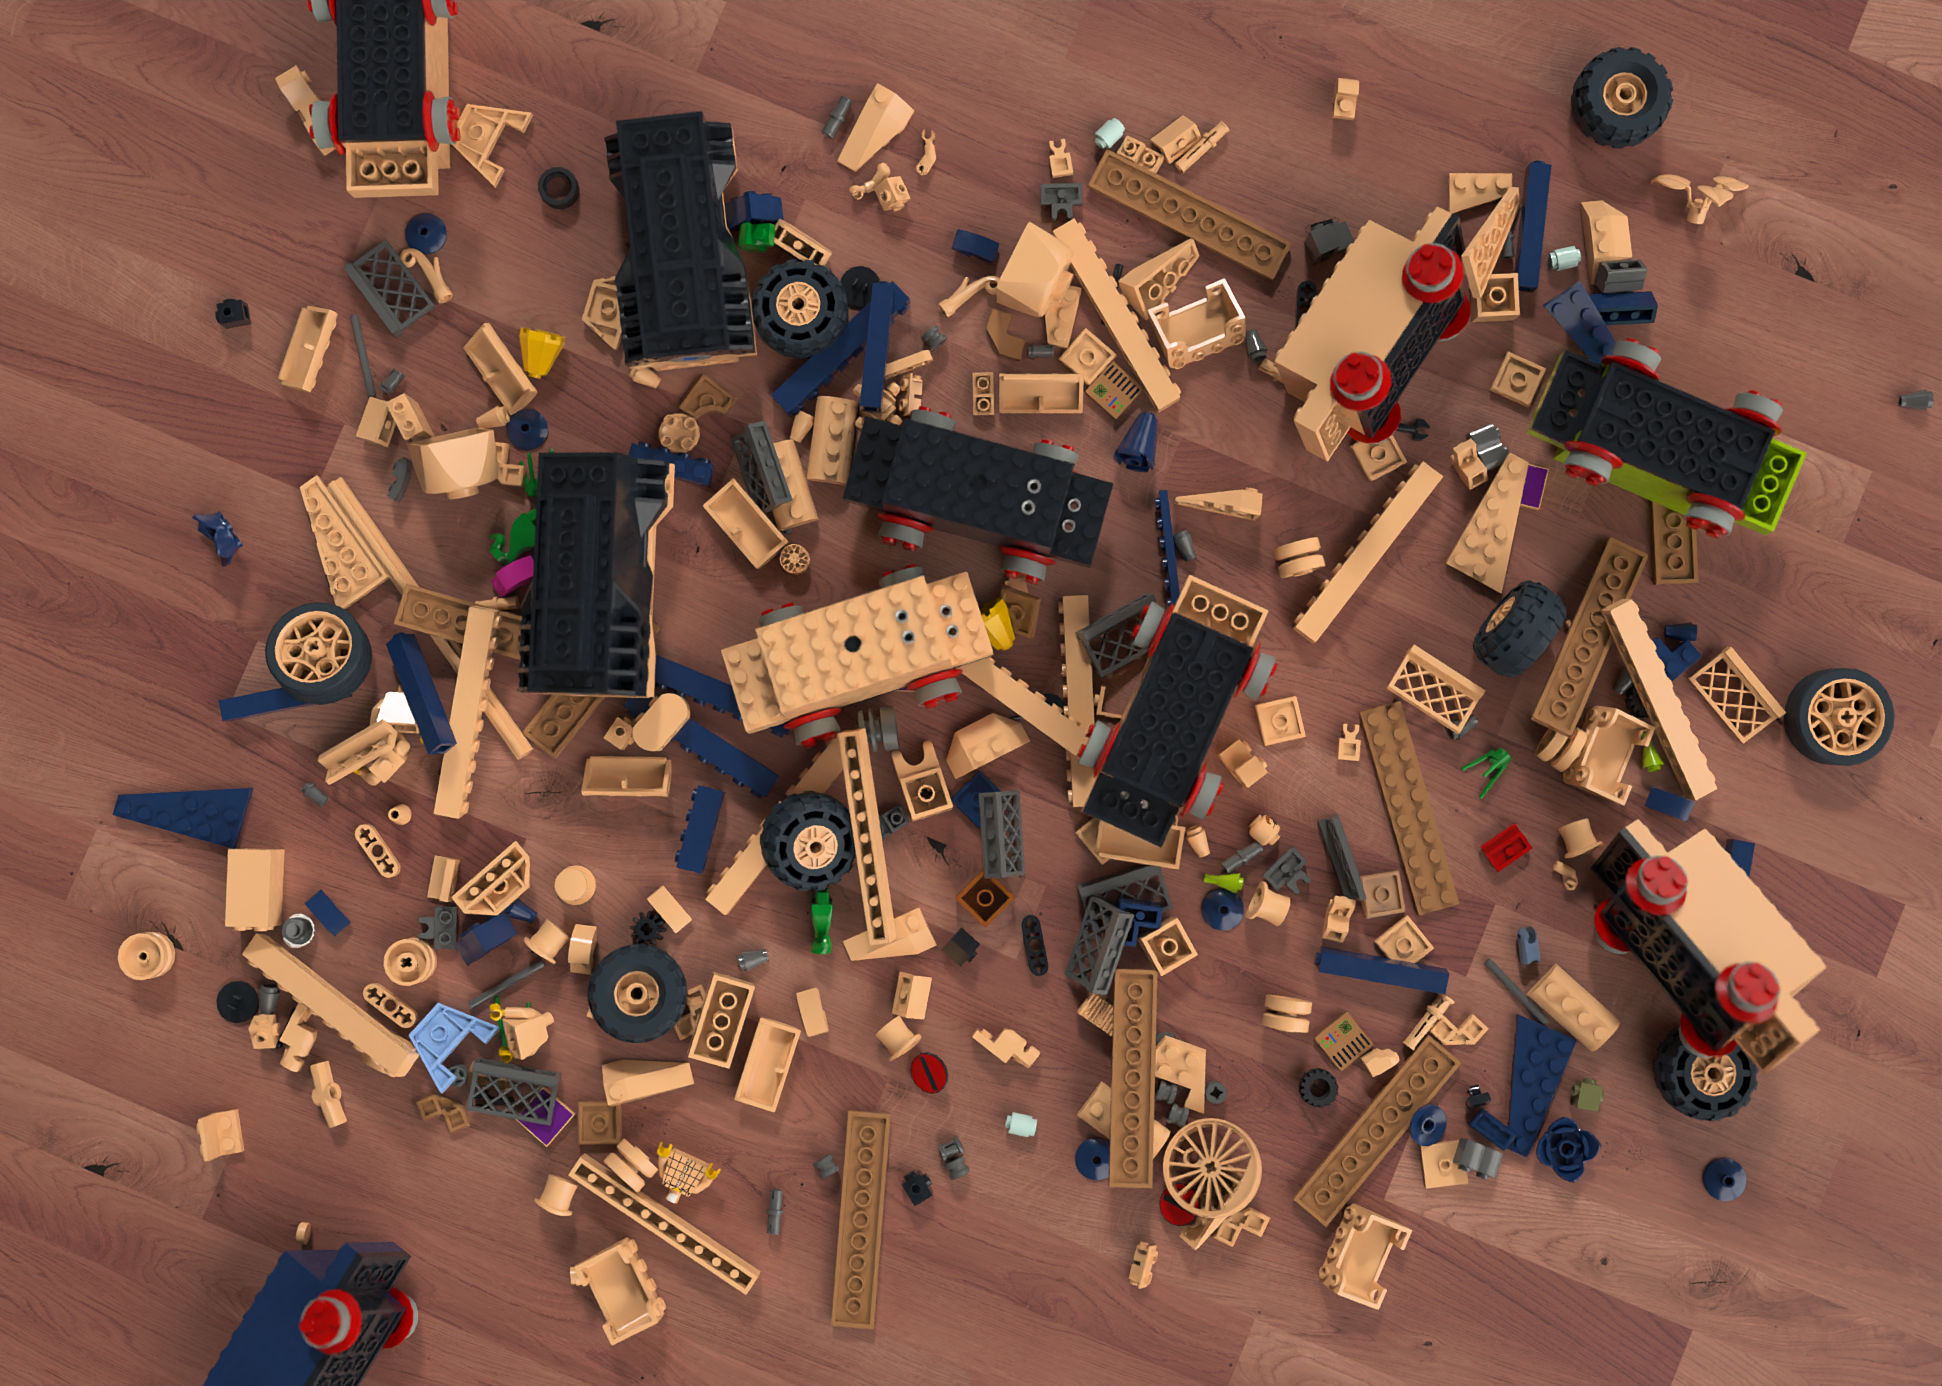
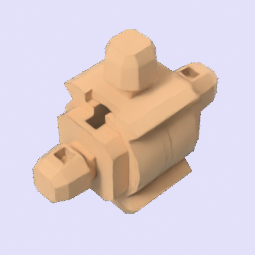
M891 383L886 388V391L884 390L882 413L860 411L859 414L861 416L857 419L855 427L860 431L862 430L865 416L902 425L901 419L897 415L894 416L896 412V399L893 398L899 394L900 387L896 383ZM858 384L853 389L854 395L858 399L861 396V384Z

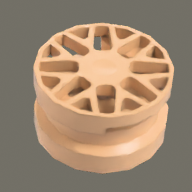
M791 544L782 550L780 563L786 572L798 575L805 572L810 565V556L801 545Z

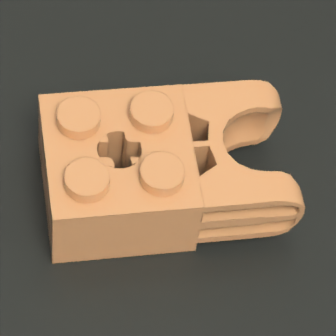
M930 740L923 743L924 759L918 765H909L898 750L891 753L912 822L953 809L948 789ZM923 790H926L927 793H932V795L929 796L930 799L926 800L925 797L920 796L921 794H923Z

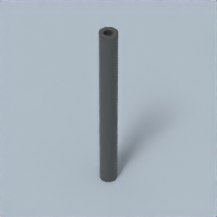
M353 315L350 316L367 396L368 398L375 397L376 393L359 316Z
M1490 958L1485 961L1484 965L1542 1025H1546L1549 1019Z
M540 959L469 1001L470 1008H476L546 966L544 961Z

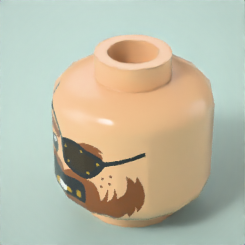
M1258 815L1249 824L1250 836L1261 846L1268 843L1273 845L1280 838L1278 835L1280 826L1269 815Z

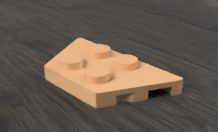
M616 276L609 279L593 280L582 321L610 347L618 351L622 330L617 301Z

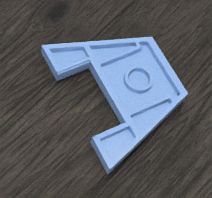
M437 1003L409 1034V1037L437 1088L443 1094L457 1077L442 1065V1062L470 1031L487 1044L499 1031L500 1027Z

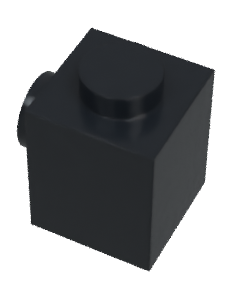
M225 299L223 303L216 304V320L226 329L251 325L249 307L243 300Z
M961 927L943 947L942 951L961 967L966 961L970 963L978 953L975 950L980 943Z
M912 1170L903 1176L905 1180L902 1181L901 1185L914 1206L933 1196V1190L930 1187L932 1182L926 1173L922 1174L921 1170L915 1173Z

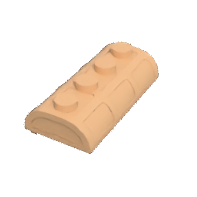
M312 306L302 308L278 379L281 380L280 384L311 393L316 384L318 370L323 364L322 359L325 350L329 346L332 330L336 326V318L338 316L336 312Z
M483 323L463 348L483 375L482 379L490 385L506 410L512 415L526 407L538 391L515 361L491 324Z
M999 373V413H1083L1084 374Z
M830 396L817 397L806 480L839 485L847 484L851 466L858 402Z
M794 440L773 443L792 497L791 502L782 504L772 511L778 530L782 531L819 520Z
M734 478L703 505L756 569L767 564L789 543Z
M590 756V759L586 761L581 790L582 795L668 797L671 785V760H667L666 757Z
M1100 820L1094 856L1179 869L1185 827L1172 825L1162 848Z
M1556 963L1527 993L1531 999L1591 1052L1600 1048L1620 1025L1618 1018Z
M760 1018L734 1100L775 1113L801 1033L800 1029L772 1019Z
M1101 1081L1077 1113V1116L1109 1138L1111 1088ZM1155 1119L1153 1159L1163 1147L1171 1132Z

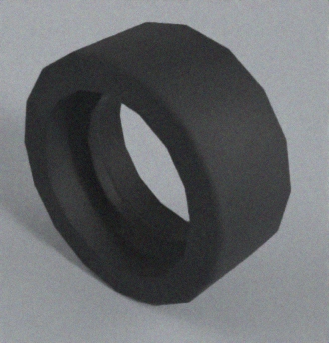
M552 167L541 175L538 181V191L543 201L549 207L566 209L577 201L579 184L569 170L562 167ZM556 177L566 178L571 185L570 193L561 200L552 199L547 193L548 183Z

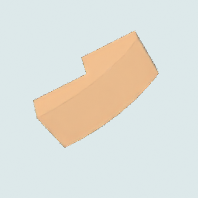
M1126 136L1117 151L1118 155L1155 174L1165 160L1164 155L1147 148L1145 143Z
M972 372L973 415H994L993 372Z
M663 885L647 898L649 903L675 933L692 920Z
M812 988L796 993L808 1037L829 1032L826 1014L822 1009L819 989Z

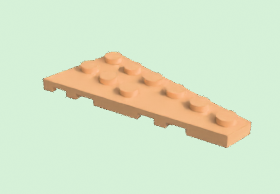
M1510 187L1461 255L1464 274L1467 275L1468 288L1471 289L1473 298H1482L1522 202L1518 187Z
M1510 452L1446 561V564L1501 594L1529 462Z
M316 475L303 484L300 490L306 510L309 513L312 531L317 540L316 544L322 565L330 584L331 595H333L335 605L347 609L388 580L389 576L329 493L322 479Z

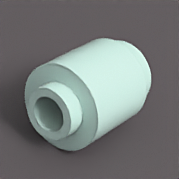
M1116 118L1108 120L1094 134L1096 138L1094 141L1101 149L1104 147L1109 149L1123 135L1125 127Z
M1575 246L1553 250V253L1548 254L1551 270L1556 269L1559 271L1577 267L1578 262L1581 261L1580 250L1576 249Z
M1012 1112L1011 1116L1007 1115L1005 1128H1008V1133L1024 1137L1034 1136L1037 1119H1032V1116Z

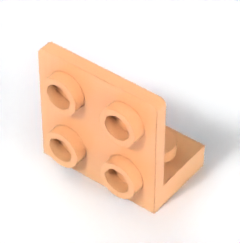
M238 1109L216 1112L198 1119L196 1128L198 1135L201 1137L200 1154L204 1157L205 1162L222 1155L244 1151Z

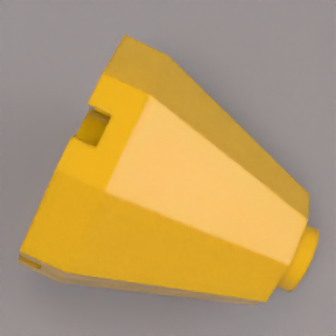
M521 327L519 337L524 371L529 372L528 376L541 379V375L546 376L565 344L566 337L536 329L533 331L531 328Z
M997 597L985 603L984 607L980 609V613L990 644L997 650L1002 649L1005 651L1013 645L1012 641L1015 639L1007 605L1001 597Z

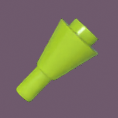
M1643 733L1641 735L1642 740L1645 738L1646 733ZM1651 740L1649 746H1644L1643 769H1647L1648 772H1655L1661 770L1660 766H1663L1664 763Z
M1240 873L1219 876L1205 874L1204 882L1217 884V886L1237 894L1238 890L1242 891L1244 878H1240Z

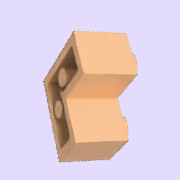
M1238 739L1217 756L1241 787L1249 788L1268 773L1265 769L1268 766L1261 757L1251 755L1250 751L1252 749L1245 740L1241 742Z

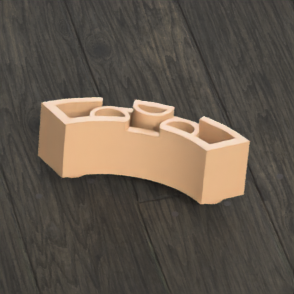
M294 66L276 77L275 80L294 110H300L298 114L309 132L310 125H312L309 105L313 104L316 100L320 101V99L309 84L312 81L305 70L301 72L297 66ZM335 147L319 148V150L325 156L335 150Z

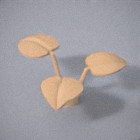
M1666 174L1654 177L1650 181V183L1657 182L1672 189H1685L1688 199L1686 207L1690 208L1687 221L1694 224L1704 223L1711 202L1720 207L1723 203L1732 199L1734 194L1728 190L1739 191L1749 187V185L1731 177H1714L1713 183L1718 185L1713 188L1704 185L1698 186L1697 191L1705 196L1704 200L1695 199L1692 202L1691 187L1689 186L1691 182L1677 175Z

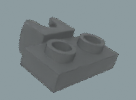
M1082 183L1040 185L1041 207L1051 206V221L1055 223L1059 213L1066 215L1067 222L1073 219L1072 206H1082L1083 204Z
M1293 846L1262 874L1276 891L1285 884L1295 895L1300 892L1296 887L1298 879L1306 883L1311 882V879L1301 870L1308 861Z
M435 906V917L422 916L418 918L420 923H426L429 927L427 932L418 934L419 939L434 938V949H456L454 944L457 941V906Z

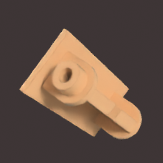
M910 373L903 376L901 380L902 399L899 402L901 418L908 415L911 417L912 410L918 409L921 406V399L914 398V395H922L923 380H921L919 375Z
M1140 1241V1244L1136 1247L1133 1260L1141 1263L1140 1265L1132 1264L1128 1279H1130V1284L1138 1285L1139 1289L1147 1287L1151 1282L1152 1272L1150 1271L1152 1264L1156 1262L1158 1256L1156 1251L1157 1245L1148 1247V1243Z

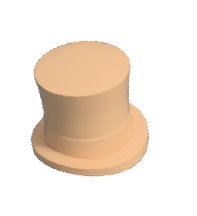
M1588 818L1569 823L1558 829L1568 852L1564 855L1565 858L1591 853L1603 846V842L1596 841Z
M579 865L570 866L557 876L555 890L564 902L571 905H580L586 903L594 895L596 880L587 868Z
M1261 881L1247 908L1245 917L1249 919L1259 917L1275 926H1279L1288 913L1290 898L1272 892L1268 889L1267 883Z
M546 919L531 939L528 937L524 938V942L532 951L551 964L556 963L553 958L571 940L562 929Z
M900 1016L887 1023L875 1035L891 1054V1057L888 1059L889 1061H893L910 1051L921 1040V1035H914Z
M549 1174L540 1199L535 1198L534 1202L553 1214L570 1216L572 1211L569 1210V1206L578 1184Z

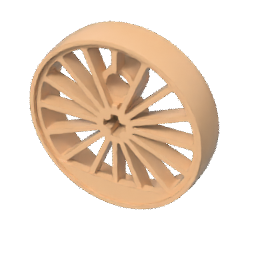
M1206 1118L1187 1124L1174 1135L1164 1155L1163 1174L1170 1194L1182 1208L1200 1217L1216 1219L1231 1216L1241 1211L1250 1203L1260 1185L1262 1163L1255 1143L1244 1130L1226 1120ZM1213 1126L1211 1152L1209 1153L1202 1128ZM1218 1127L1228 1128L1216 1152ZM1197 1130L1205 1154L1199 1150L1189 1137V1135ZM1235 1131L1241 1136V1139L1221 1156L1232 1132ZM1187 1139L1193 1148L1183 1151L1179 1147ZM1242 1144H1247L1250 1153L1224 1161ZM1177 1151L1184 1154L1183 1159L1185 1163L1174 1162ZM1193 1153H1198V1162L1191 1164L1190 1156ZM1250 1158L1247 1169L1224 1167ZM1210 1165L1217 1168L1215 1172L1209 1169ZM1173 1166L1198 1169L1177 1177L1173 1176ZM1224 1171L1241 1172L1245 1174L1243 1176L1242 1181L1240 1182L1235 1178L1224 1173ZM1200 1174L1180 1192L1178 1191L1175 1184L1176 1181ZM1221 1176L1239 1184L1235 1194ZM1202 1180L1191 1203L1188 1204L1182 1196ZM1218 1180L1232 1196L1226 1207ZM1208 1181L1205 1210L1196 1209L1195 1205ZM1213 1183L1221 1206V1210L1210 1211Z

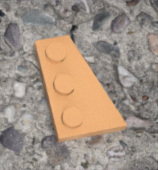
M1449 173L1448 212L1455 214L1502 199L1508 189L1512 187V173Z
M1070 285L1061 303L1053 300L1045 313L1047 345L1053 344L1054 347L1068 348L1082 288Z

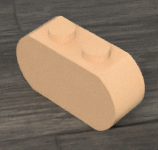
M779 219L776 223L774 243L803 262L807 259L815 261L818 266L826 265L832 255L828 248L784 220Z
M671 693L653 698L649 703L650 709L646 713L642 712L635 719L636 725L633 727V738L637 745L644 750H663L690 718L691 712L687 701L681 696Z

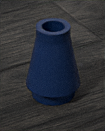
M1692 622L1665 625L1664 636L1680 641H1696L1697 625L1692 624Z
M519 898L512 902L505 910L508 917L531 924L538 913Z

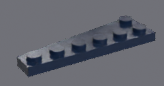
M1577 282L1543 304L1547 312L1591 361L1602 365V357L1613 355L1616 341L1581 282Z

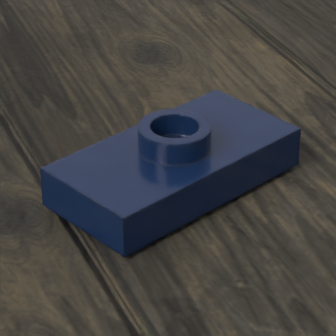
M1481 1107L1469 1123L1471 1127L1503 1151L1507 1149L1517 1136V1133L1483 1107Z

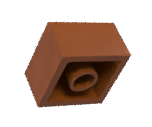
M983 868L955 899L986 928L1015 899V896L998 879L985 878Z

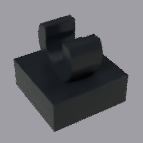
M1478 1084L1470 1086L1468 1090L1471 1097H1468L1466 1100L1468 1110L1489 1105L1491 1101L1489 1092L1481 1094Z

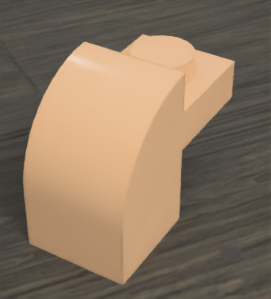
M1336 79L1332 101L1334 103L1332 118L1354 120L1359 94V80Z
M1472 439L1462 442L1453 448L1454 454L1450 456L1452 464L1460 479L1469 490L1488 481L1487 468L1477 457L1476 443Z
M1335 896L1333 900L1330 899L1323 924V939L1343 943L1348 934L1349 919L1355 909L1356 900L1345 896Z
M575 924L568 954L570 972L592 974L593 952L597 943L596 926Z

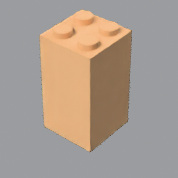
M228 849L225 926L233 927V931H245L253 929V927L254 931L274 930V926L282 925L285 849Z

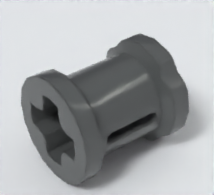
M954 1136L953 1140L945 1144H938L945 1162L949 1161V1158L965 1153L958 1136Z

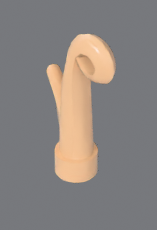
M407 248L400 253L399 257L407 268L412 267L418 261L439 304L445 303L453 297L451 290L446 286L442 278L438 257L433 258L432 265L424 254L417 249ZM412 255L411 260L406 262V258Z
M987 276L967 286L969 277H965L956 292L938 304L940 311L946 318L950 317L957 308L984 287L989 294L996 295V287L991 288L990 284L997 285L1000 278Z

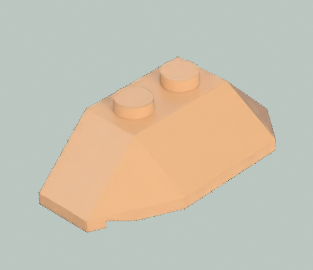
M1602 200L1580 203L1590 285L1596 284L1595 280L1601 262L1624 261L1632 258L1627 216Z
M992 713L955 732L946 762L955 779H958L1030 742L1020 722Z
M515 841L451 898L464 913L499 915L530 887V856Z

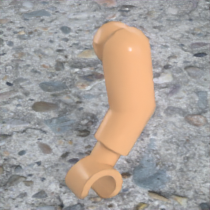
M926 130L922 131V138L925 140L926 145H924L925 154L916 166V171L920 175H926L936 161L935 146L932 143L935 139V133L932 130L929 139L925 138Z
M880 163L871 181L864 183L862 186H851L849 191L853 193L852 195L855 199H861L865 192L875 191L874 188L889 177L890 168L887 164Z

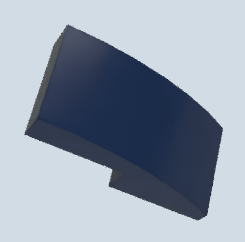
M958 229L951 249L967 257L973 255L991 264L994 262L1000 243L987 237Z
M1652 786L1644 806L1688 821L1695 802Z
M322 889L304 903L334 937L351 923Z

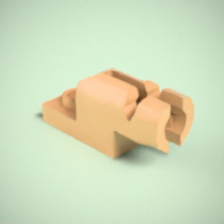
M298 1003L279 1040L287 1044L280 1064L294 1072L301 1070L305 1062L302 1057L309 1055L317 1038V1030L304 1024L311 1016V1013L307 1010L308 1007L304 1003Z
M977 1028L972 1034L975 1040L1004 1063L1012 1056V1060L1029 1068L1040 1055V1051L1033 1046L1024 1050L1027 1041L1011 1029L1004 1028L995 1041L992 1040L993 1035L984 1028L982 1031Z

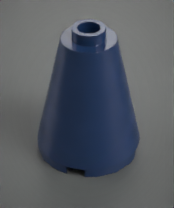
M1140 413L1113 455L1114 460L1119 465L1123 462L1127 464V469L1136 472L1146 473L1149 469L1153 470L1158 430V419L1153 413Z

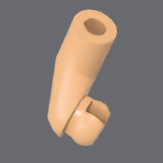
M1557 860L1553 870L1562 874L1567 890H1574L1578 885L1576 871Z

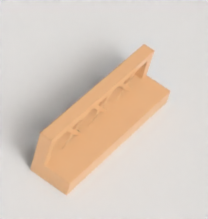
M381 719L320 754L318 762L328 769L325 781L330 785L394 749L398 731L384 719Z

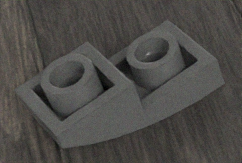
M404 456L394 464L392 474L399 479L390 485L389 494L387 495L398 503L401 502L407 491L412 473V461Z
M900 804L879 816L882 839L910 823Z

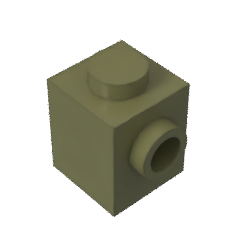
M1584 1078L1583 1081L1576 1080V1083L1571 1088V1097H1573L1571 1105L1598 1112L1599 1105L1604 1099L1603 1087L1596 1084L1597 1080Z

